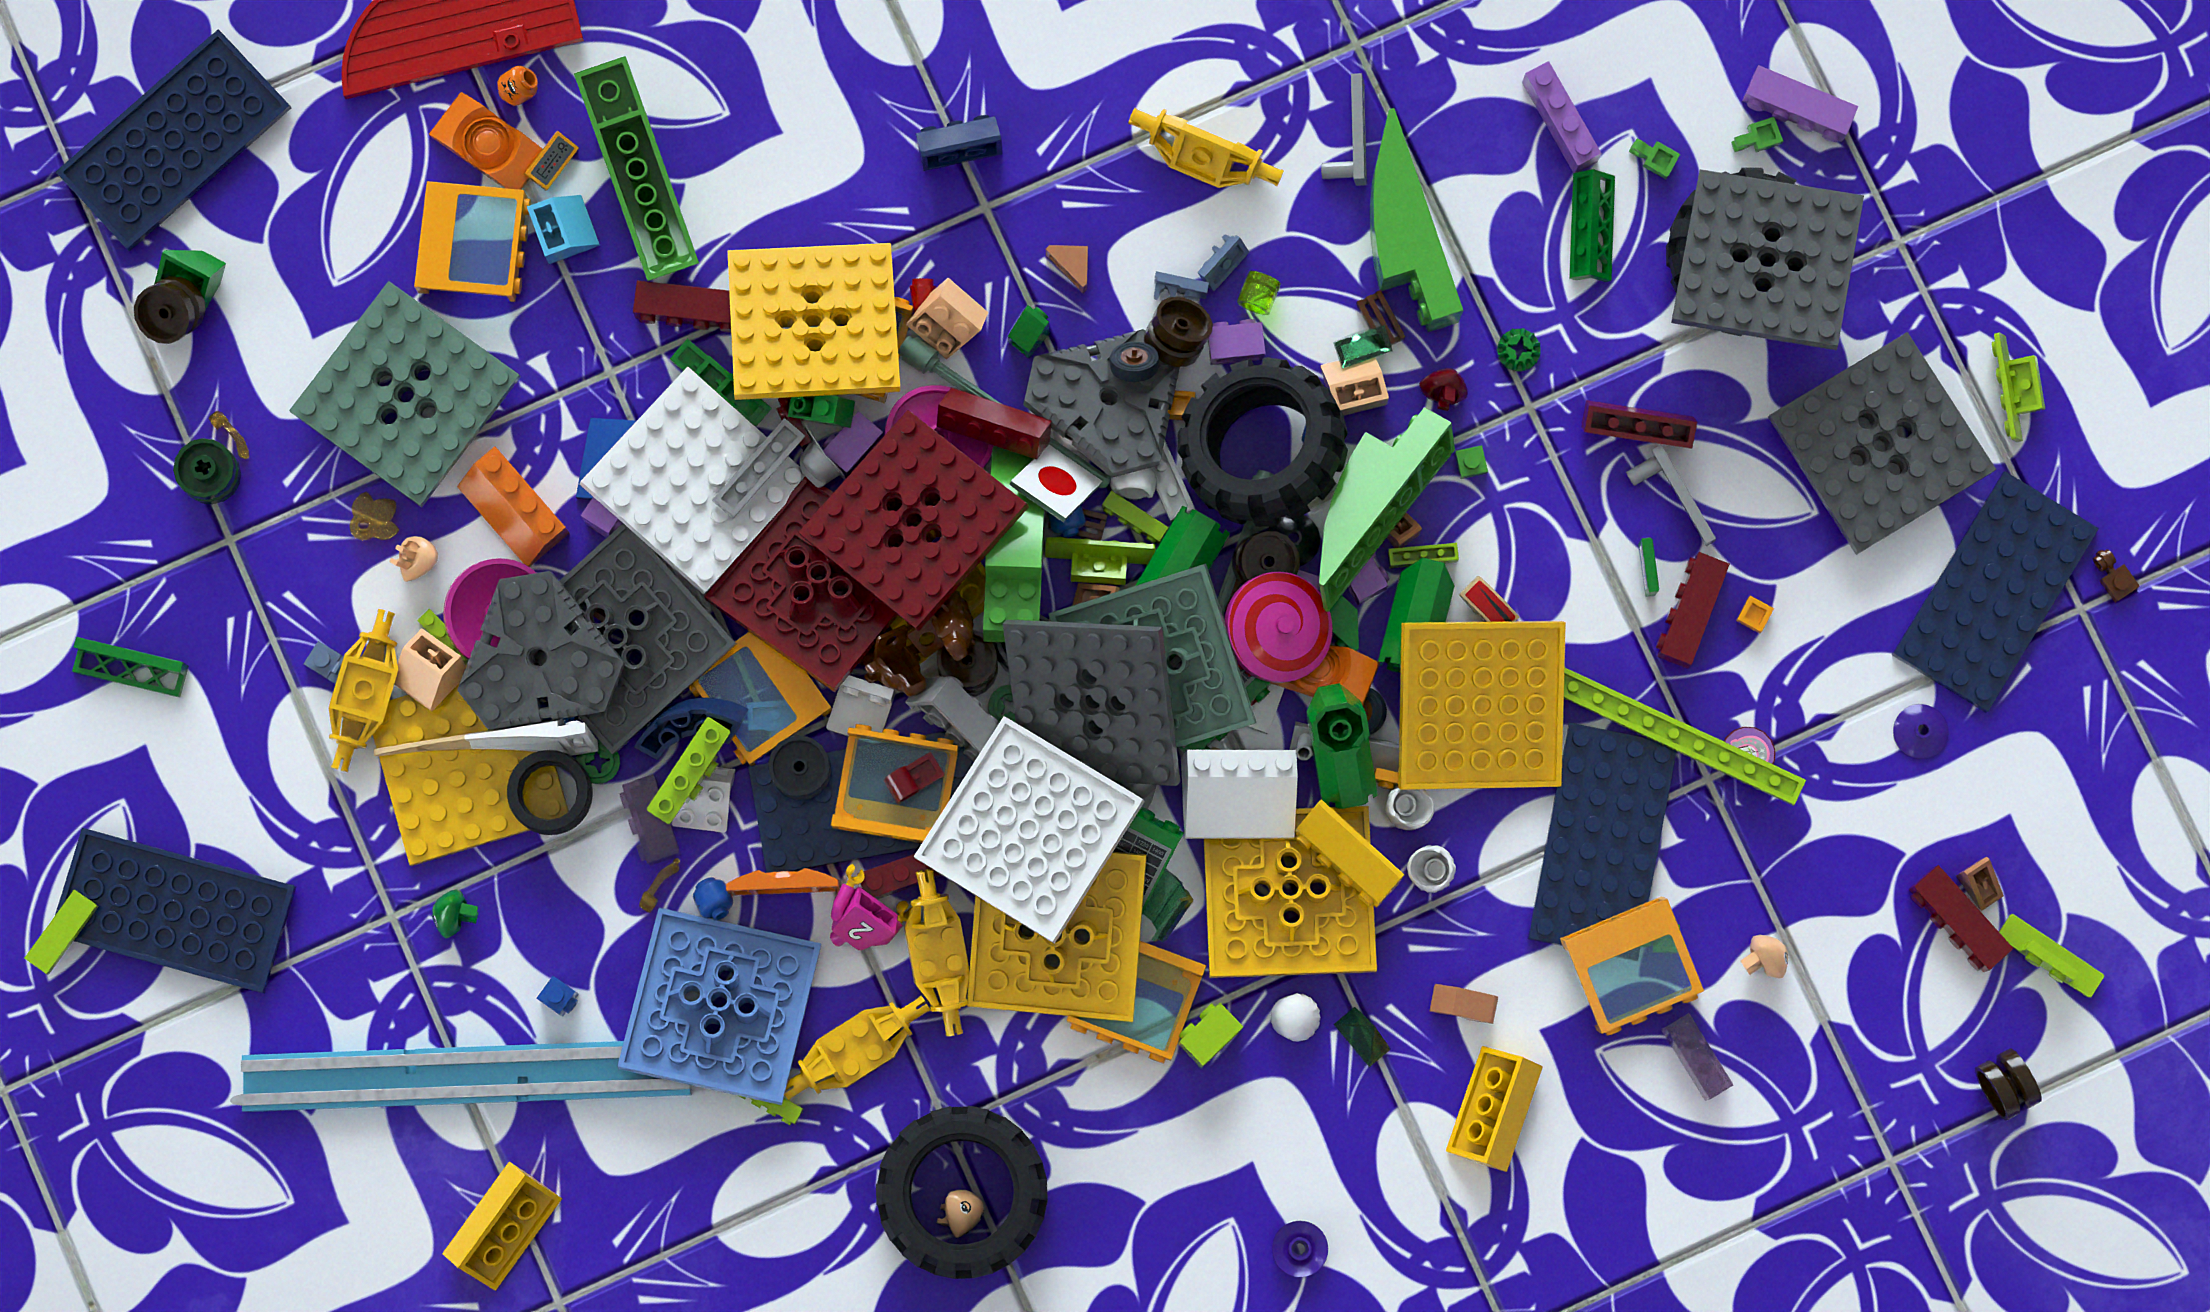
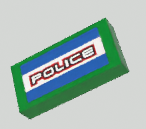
M1642 538L1638 546L1645 597L1655 596L1659 591L1653 539Z

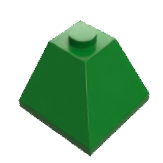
M165 250L162 252L155 283L169 276L183 277L191 281L200 290L205 301L206 310L221 284L226 263L204 251Z

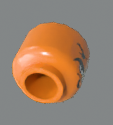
M523 66L511 68L503 73L497 82L500 97L508 104L514 106L521 105L531 99L538 89L536 75L533 71Z

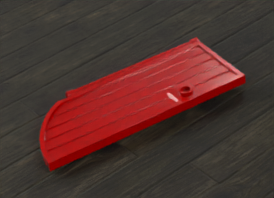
M373 0L358 18L346 43L341 69L343 95L345 99H350L582 42L584 38L575 0Z

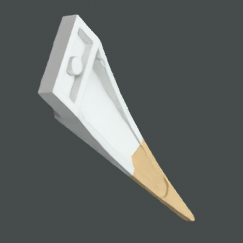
M563 719L376 748L374 749V756L462 749H499L533 752L556 750L573 756L597 752L598 741L585 722L570 721L564 724Z

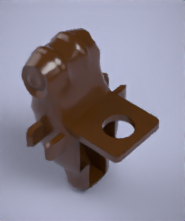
M955 590L919 632L913 628L907 633L910 641L925 658L945 646L954 660L959 661L966 657L969 646L975 645L973 640V617L971 616L967 601L962 598L959 591ZM926 632L933 633L934 640L930 644L924 645L919 642L922 634Z
M902 625L878 636L876 643L859 663L865 666L867 673L864 675V678L867 682L873 683L879 680L886 687L904 692L907 696L911 697L923 692L926 689L927 683L925 677L921 674L919 663L921 660L920 651L914 644L906 646L908 627Z

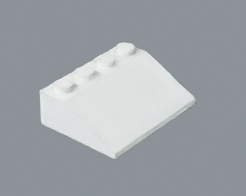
M1186 750L1181 757L1184 839L1294 838L1298 778L1296 750Z

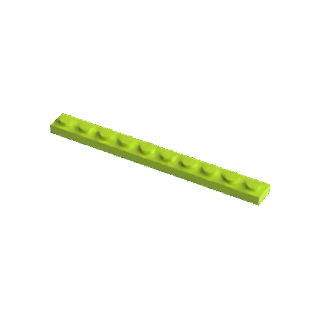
M1564 667V699L1792 806L1795 805L1806 782L1805 779Z

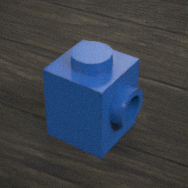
M552 976L536 999L557 1014L564 1016L565 1013L569 1014L578 1003L576 998L579 993L555 976Z

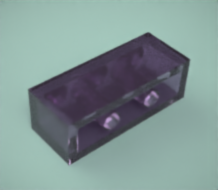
M654 774L623 784L624 792L619 794L624 809L629 808L632 818L628 819L632 834H638L641 842L640 845H637L641 861L646 860L652 866L681 856L672 824L665 823L647 811V807L660 789Z
M1690 1013L1661 1029L1705 1101L1712 1099L1733 1086L1732 1081Z

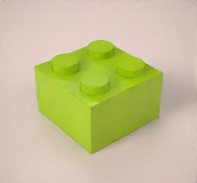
M1211 1003L1200 1014L1199 1017L1202 1020L1196 1026L1191 1022L1179 1035L1181 1040L1178 1045L1201 1069L1243 1028L1238 1020L1221 1003L1216 1007Z

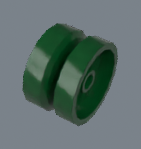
M201 438L190 441L180 449L174 461L173 471L176 482L185 493L200 503L213 505L224 502L235 493L240 484L241 470L239 462L223 444L213 439Z

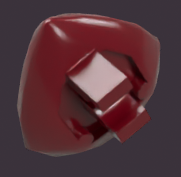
M1451 368L1434 371L1419 383L1421 392L1431 401L1438 403L1437 409L1448 411L1449 405H1454L1466 399L1468 395L1464 379L1456 370Z

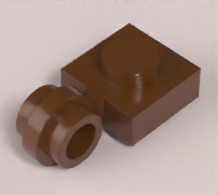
M2100 550L2096 553V557L2093 558L2095 566L2101 572L2105 570L2108 574L2099 581L2115 603L2140 587L2125 564L2116 570L2114 569L2113 564L2116 563V559L2110 550Z

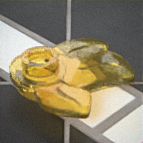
M364 492L360 494L352 504V514L354 517L350 522L351 534L359 540H368L372 537L387 540L395 536L399 532V528L391 522V519L396 511V502L388 498L373 501L369 493ZM360 523H367L369 526L366 529H361L358 525Z

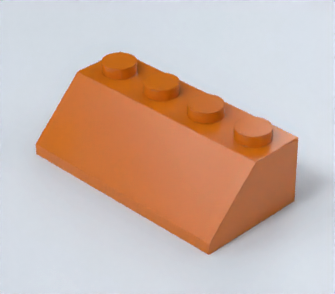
M496 446L473 464L457 486L517 557L528 567L532 566L569 534L563 523Z

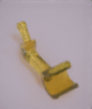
M214 412L209 417L211 424L217 430L223 426L234 439L238 455L241 458L248 459L249 450L244 438L230 424L222 412Z
M675 858L673 863L658 873L649 889L643 893L639 907L651 913L658 902V899L653 896L656 890L667 877L679 871L678 865L680 860L678 858Z

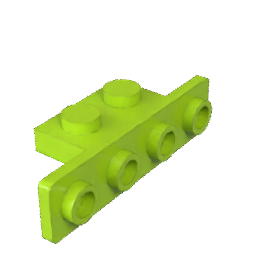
M1999 332L1994 334L1995 341H1992V351L1994 356L1998 357L1999 367L1996 368V376L1999 384L2002 383L2004 393L2000 395V401L2003 410L2007 412L2008 420L2004 423L2005 431L2008 437L2011 436L2012 440L2021 442L2023 437L2019 415L2045 410L2038 361L2035 355L2010 360L2006 336Z
M1047 537L1045 546L1046 558L1072 559V582L1125 585L1127 563L1148 565L1155 553L1154 544L1119 542L1116 540L1100 541Z
M707 717L647 807V811L665 823L671 824L685 802L688 804L690 799L695 801L703 790L700 784L706 776L710 778L719 765L715 762L718 758L716 755L730 735V730Z
M2014 914L2008 916L1999 930V933L2014 949L2026 956L2025 960L2036 967H2043L2049 971L2048 975L2060 983H2067L2088 998L2092 997L2104 978L2103 973Z

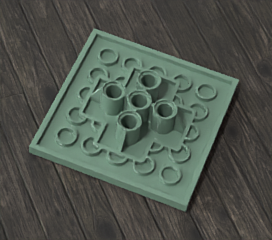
M388 281L289 411L417 505L423 507L521 376ZM430 370L428 379L424 381L417 379L420 371ZM383 376H392V381L388 386L382 387L379 385V381ZM407 391L414 392L411 401H401L403 393ZM427 407H434L436 409L435 414L430 418H424L423 411ZM396 413L397 419L394 423L386 424L384 422L386 415Z
M1206 564L1048 613L1051 622L1162 627L1176 748L1257 723L1238 662L1229 641L1224 618ZM1172 654H1177L1181 657L1182 666L1180 668H1174L1170 664V656Z

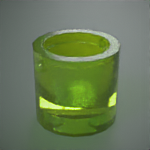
M1249 271L1237 303L1251 312L1269 315L1281 283L1264 273Z

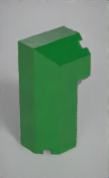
M1182 506L1135 586L1206 564L1208 571H1210L1228 540L1230 532L1225 529L1222 534L1219 531L1221 525L1193 509L1189 514L1187 513V507Z
M1421 558L1401 572L1377 661L1379 666L1382 667L1385 662L1388 664V670L1401 674L1402 623L1446 622L1455 585L1444 563Z
M1340 683L1318 687L1306 713L1320 798L1328 806L1329 802L1335 803L1336 808L1339 809L1364 805L1369 802L1368 796L1371 794L1373 798L1378 796L1366 712L1362 702Z

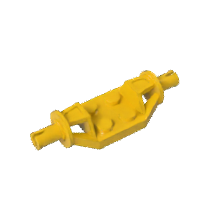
M1134 108L1128 124L1150 132L1149 144L1155 145L1168 167L1217 188L1242 183L1249 185L1255 177L1278 186L1284 170L1262 162L1263 150L1259 149L1256 152L1242 143L1237 142L1235 144L1187 124L1188 121L1168 115L1166 109H1163L1160 115L1154 117ZM1162 130L1175 137L1173 146L1160 135ZM1234 162L1249 166L1247 171H1231Z
M378 609L372 632H360V639L344 654L328 708L332 734H329V739L336 741L338 744L331 768L338 770L340 761L343 759L341 767L343 772L349 771L354 749H366L367 744L365 743L382 725L398 673L394 647H397V642L390 640L388 637L395 613L388 611L386 620L383 622L385 614L383 609ZM367 641H369L368 644H367V646H366V649H365L363 655L360 656L361 653H362V651H363V649H364V647H365V645H366V643H367ZM385 646H387L385 662H383ZM342 719H343L342 729H341V736H340L339 734H340L341 721H342Z
M926 869L924 870L925 872L921 870L916 872L921 896L911 901L912 908L904 929L914 984L930 1003V1011L942 1012L946 1031L945 1035L955 1036L954 1033L960 1035L963 1033L958 1009L968 1005L966 994L970 973L961 921L948 901L949 895L937 893L933 874L934 870ZM921 906L924 907V922H921ZM933 988L937 989L941 1002H938Z
M922 995L902 1009L896 1008L894 1003L890 1002V1006L863 1010L817 1039L803 1061L801 1059L797 1061L801 1067V1073L788 1080L786 1090L793 1086L794 1088L785 1093L787 1099L791 1100L792 1097L808 1087L814 1088L817 1094H820L821 1090L849 1087L893 1059L907 1036L913 1035L909 1029L911 1026L909 1023L930 1011L927 1003L916 1009L925 1003ZM904 1027V1029L901 1030L892 1040H888L898 1030ZM832 1074L834 1075V1077H831V1078H829V1079H827V1080H824V1081H822V1082L816 1083L817 1081H819V1080H821V1079H824V1078H826V1077H828V1076H830V1075H832Z

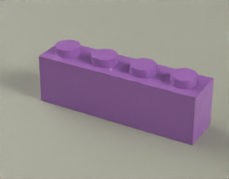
M1547 61L1526 72L1522 83L1573 173H1577L1597 163L1602 153L1550 62Z
M1760 65L1757 66L1742 100L1753 110H1765L1772 113V116L1777 120L1794 122L1798 128L1807 132H1812L1813 130L1823 134L1822 137L1831 142H1842L1858 109L1857 105Z

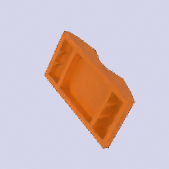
M460 92L429 133V136L495 183L507 189L522 190L530 179L524 173L542 151L539 145L521 131L504 122L484 105L463 92Z
M1330 645L1323 661L1308 675L1290 682L1270 683L1311 697L1314 696L1318 687L1340 683L1356 696L1363 705L1379 668V663L1351 648Z
M807 868L798 872L764 873L757 870L740 876L726 884V891L732 896L837 892L841 888L838 879Z

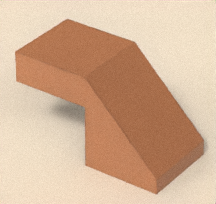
M1435 984L1429 1011L1458 1016L1470 1021L1493 1024L1498 996L1459 987Z

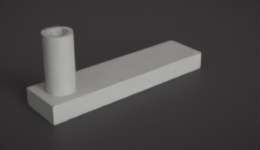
M1362 73L1351 74L1353 161L1322 163L1321 172L1322 179L1353 177L1356 186L1367 185L1365 87Z
M784 418L712 501L730 517L734 518L804 439L805 435Z
M1661 444L1652 449L1653 457L1626 472L1631 483L1635 486L1656 473L1663 471L1705 545L1708 546L1716 541L1713 532Z
M1295 722L1290 750H1296V756L1300 760H1308L1314 755L1309 725ZM1369 738L1373 768L1398 772L1399 744Z

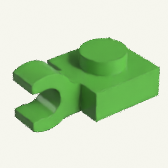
M1772 117L1749 124L1747 127L1749 133L1734 137V141L1731 142L1734 152L1744 150L1754 145L1755 151L1759 152L1781 145L1783 139L1776 120Z
M1636 139L1629 150L1631 154L1646 159L1643 164L1644 168L1664 179L1669 176L1680 156L1679 153L1658 141L1651 147L1642 140Z

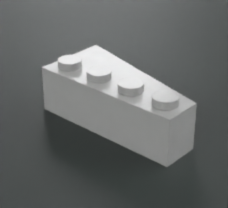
M951 676L925 678L927 683L926 689L918 695L909 697L905 703L912 709L915 706L919 707L926 713L923 719L930 725L934 723L938 727L943 728L946 731L944 737L953 740L955 745L964 746L966 749L963 753L975 762L998 726V720L981 708L982 705L979 700L970 696L963 689V684L957 678Z

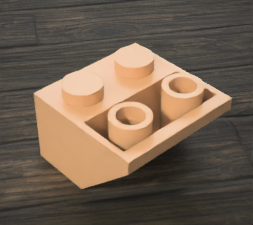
M947 278L928 295L906 325L931 347L939 351V354L947 360L981 331L988 311L951 279Z
M1373 352L1320 365L1325 386L1329 388L1343 415L1387 405L1389 396L1382 371Z
M421 628L402 649L397 664L398 673L394 685L427 709L433 711L459 684L466 665L459 654Z

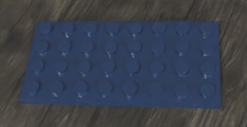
M217 29L61 166L56 173L125 248L131 251L291 109V106L225 35Z
M2004 471L1892 655L1987 713L2099 528Z
M1574 723L1568 724L1562 755L1561 787H1556L1528 939L1563 946L1560 938L1649 902L1677 751L1648 738ZM1640 947L1615 957L1637 961Z
M946 731L925 735L927 736L926 740L937 742V738H945ZM887 742L857 747L849 796L851 798L898 805L885 785L884 778L930 751L945 774L947 753ZM958 746L959 750L950 799L973 765L972 760L963 753L966 749L964 746ZM846 749L826 752L831 764L829 783L822 793L807 800L787 798L778 791L769 775L768 763L748 766L766 873L797 871L804 868L808 869L919 849L922 843L832 828L833 814L835 815ZM798 763L794 767L797 772H801L804 770L805 765L801 766ZM944 777L898 806L937 811Z
M82 828L55 915L73 890H77L99 907L77 935L74 942L265 994L296 886Z

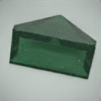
M1385 325L1351 333L1333 342L1341 368L1393 351Z
M1353 1007L1333 1024L1369 1067L1390 1050V1047L1376 1027L1356 1007Z

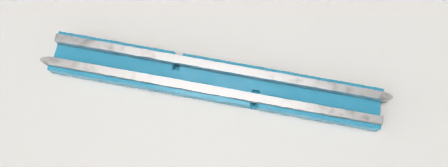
M624 1041L423 1048L415 1050L396 1049L242 1055L243 1094L233 1096L230 1102L242 1106L243 1112L690 1096L692 1095V1086L618 1069L617 1066Z

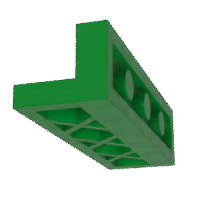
M1595 169L1573 173L1569 279L1577 281L1593 278L1603 282L1611 281L1615 196L1614 175ZM1600 180L1605 181L1604 194L1600 188ZM1600 206L1602 207V209H1603V211H1604V219H1603V220H1602L1601 216L1599 215V207H1600ZM1599 233H1601V235H1602V237H1603V245H1602V246L1600 245V243H1599V241H1598V234H1599ZM1598 259L1602 263V273L1597 272Z
M76 637L74 648L78 651L72 672L180 698L189 667L184 662ZM85 653L95 655L100 663L91 670L81 668ZM101 657H105V658H109V659L103 662V660H102ZM116 660L122 661L126 671L118 676L111 675L106 666ZM127 663L135 664V666L130 668ZM141 667L149 668L153 675L152 678L144 683L138 682L133 674L134 671ZM102 668L105 671V673L97 672ZM154 669L160 670V671H162V672H160L159 674H156L155 671H154ZM168 673L177 674L178 679L175 690L164 688L160 678ZM130 675L132 680L126 679L124 677ZM156 681L159 686L151 685V683Z

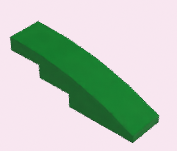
M688 338L669 359L682 371L689 367L755 427L772 409L762 399L735 400L733 374L725 370L712 357L707 356Z

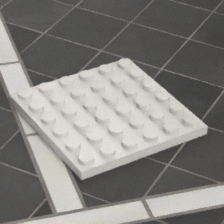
M687 367L579 484L704 595L781 510L791 492L805 476L801 471V467L788 456L734 518L730 517L712 501L713 498L767 437Z
M1004 716L914 857L1055 944L1145 801Z

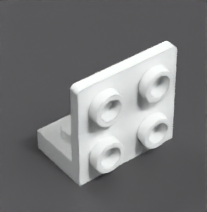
M849 675L839 687L826 726L827 730L849 736L847 733L848 727L855 728L856 724L871 726V731L882 733L895 697L894 689L869 683L866 680ZM859 739L870 744L880 743V741Z
M717 767L710 778L706 776L700 784L703 790L695 801L690 799L688 804L686 802L683 804L672 821V825L675 827L725 833L728 827L730 791L734 782L735 769Z

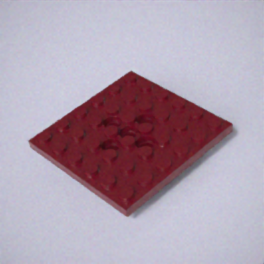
M907 410L798 533L919 632L1029 506L925 422ZM939 500L937 505L931 506L934 501ZM902 505L900 509L893 511L896 506ZM921 521L917 527L913 526L915 522ZM936 537H941L936 543L932 542ZM898 542H903L898 548L894 547Z
M804 477L791 492L786 504L726 569L705 594L704 598L722 613L829 689L836 692L876 643V638L887 630L898 615L798 533L834 493L825 486L821 488L816 487L809 479ZM898 542L894 547L898 548L903 542ZM794 560H795V561L804 560V562H803L802 564H800V565H794V564H792V562H793ZM826 575L822 580L813 579L815 576ZM848 590V592L842 596H838L835 594L836 591ZM809 595V597L804 601L796 600L798 596L803 597Z

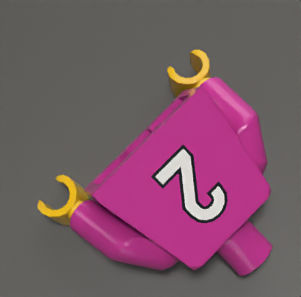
M851 864L846 869L848 881L846 884H842L833 902L831 918L833 919L831 929L833 932L830 933V939L836 946L840 947L847 942L855 949L861 951L871 946L887 945L903 927V921L907 922L912 907L908 909L909 904L906 901H901L896 906V912L898 913L896 914L862 888L854 889L855 884L862 883L865 876L861 869L856 877H852L855 866Z

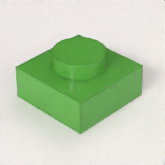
M1482 445L1455 451L1460 479L1488 473Z

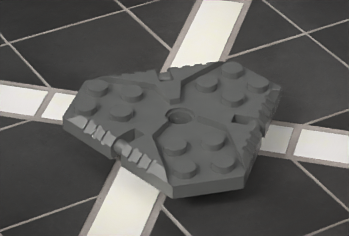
M1144 329L1125 333L1121 336H1113V338L1094 341L1093 345L1087 347L1082 344L1066 350L1062 349L1058 352L1054 351L1034 356L1023 404L1035 415L1052 420L1051 428L1063 438L1067 434L1073 438L1072 446L1111 478L1159 466L1170 417L1168 410H1171L1180 367L1171 366L1159 360L1157 373L1152 378L1140 382L1121 380L1114 376L1110 369V355L1113 349L1128 342L1145 343ZM1097 356L1098 360L1092 361L1091 357ZM1103 402H1108L1112 405H1106ZM1078 423L1083 426L1081 430L1075 427Z
M552 571L499 579L480 629L483 631L480 641L476 640L474 649L471 652L467 667L457 689L488 730L544 722V718L550 717L552 720L607 712L625 662L593 622H587L582 615L585 612ZM574 623L578 630L571 634L567 628ZM493 635L500 637L497 647L490 645ZM540 650H543L547 656L546 662L542 666L537 665L535 662V655ZM548 697L549 707L541 708L540 698Z

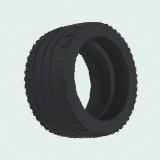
M556 750L538 751L523 758L513 769L507 785V799L514 816L529 830L543 835H558L572 830L586 817L592 803V783L584 767L572 756ZM546 766L561 767L569 772L575 780L577 787L576 801L570 811L560 818L551 820L538 818L530 813L524 804L523 798L524 784L530 774Z

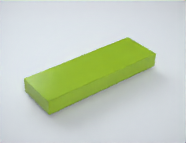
M73 890L24 959L49 975L99 906L77 890Z

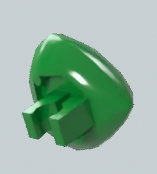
M451 890L435 902L432 908V919L440 934L445 938H449L460 931L461 921L476 924L479 914L477 912L478 906L467 904L460 890Z

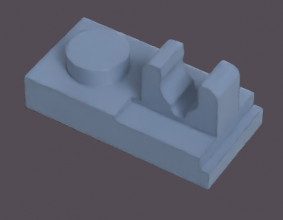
M1223 235L1222 239L1225 244L1221 248L1214 245L1212 247L1214 254L1197 272L1204 282H1209L1208 288L1212 291H1215L1249 253L1242 239L1237 235L1235 237Z
M1156 271L1154 299L1159 300L1160 293L1167 289L1170 297H1176V293L1180 292L1179 294H1184L1186 299L1200 301V298L1206 299L1209 282Z
M318 641L305 660L304 665L336 684L344 656Z

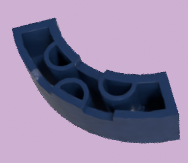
M695 698L678 702L662 711L653 719L634 748L659 760L665 750L680 741L681 738L696 735L707 717L730 730V735L724 742L729 744L739 730L749 709L740 704L718 698Z

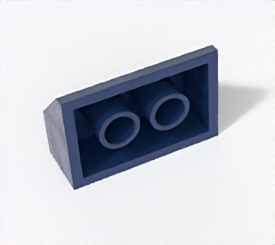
M981 115L975 117L973 121L963 123V121H953L948 123L947 127L938 129L935 126L925 127L920 130L921 132L916 133L923 171L1002 155V140L995 116Z

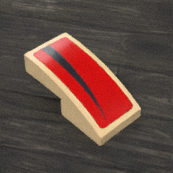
M1477 576L1459 594L1473 612L1480 615L1485 622H1512L1519 618V615L1480 576Z

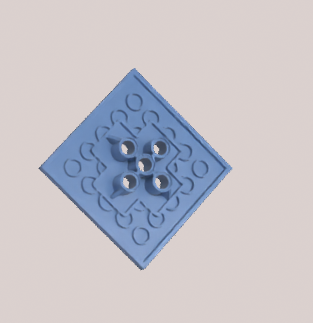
M659 908L622 1046L618 1069L782 1105L821 950V943ZM723 971H730L734 974L733 978L729 981L721 980L719 975ZM690 991H696L700 994L699 998L693 1002L687 1001L685 995ZM718 997H723L727 1000L726 1005L721 1008L713 1006L712 1002ZM750 1003L755 1008L751 1013L744 1014L739 1010L740 1006ZM710 1024H717L721 1027L716 1034H709L705 1029Z

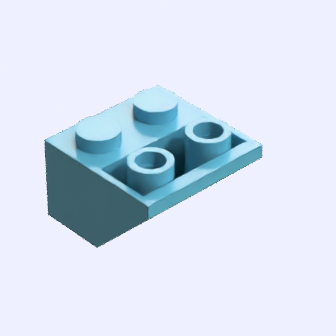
M581 195L552 197L527 206L542 250L549 264L600 246Z

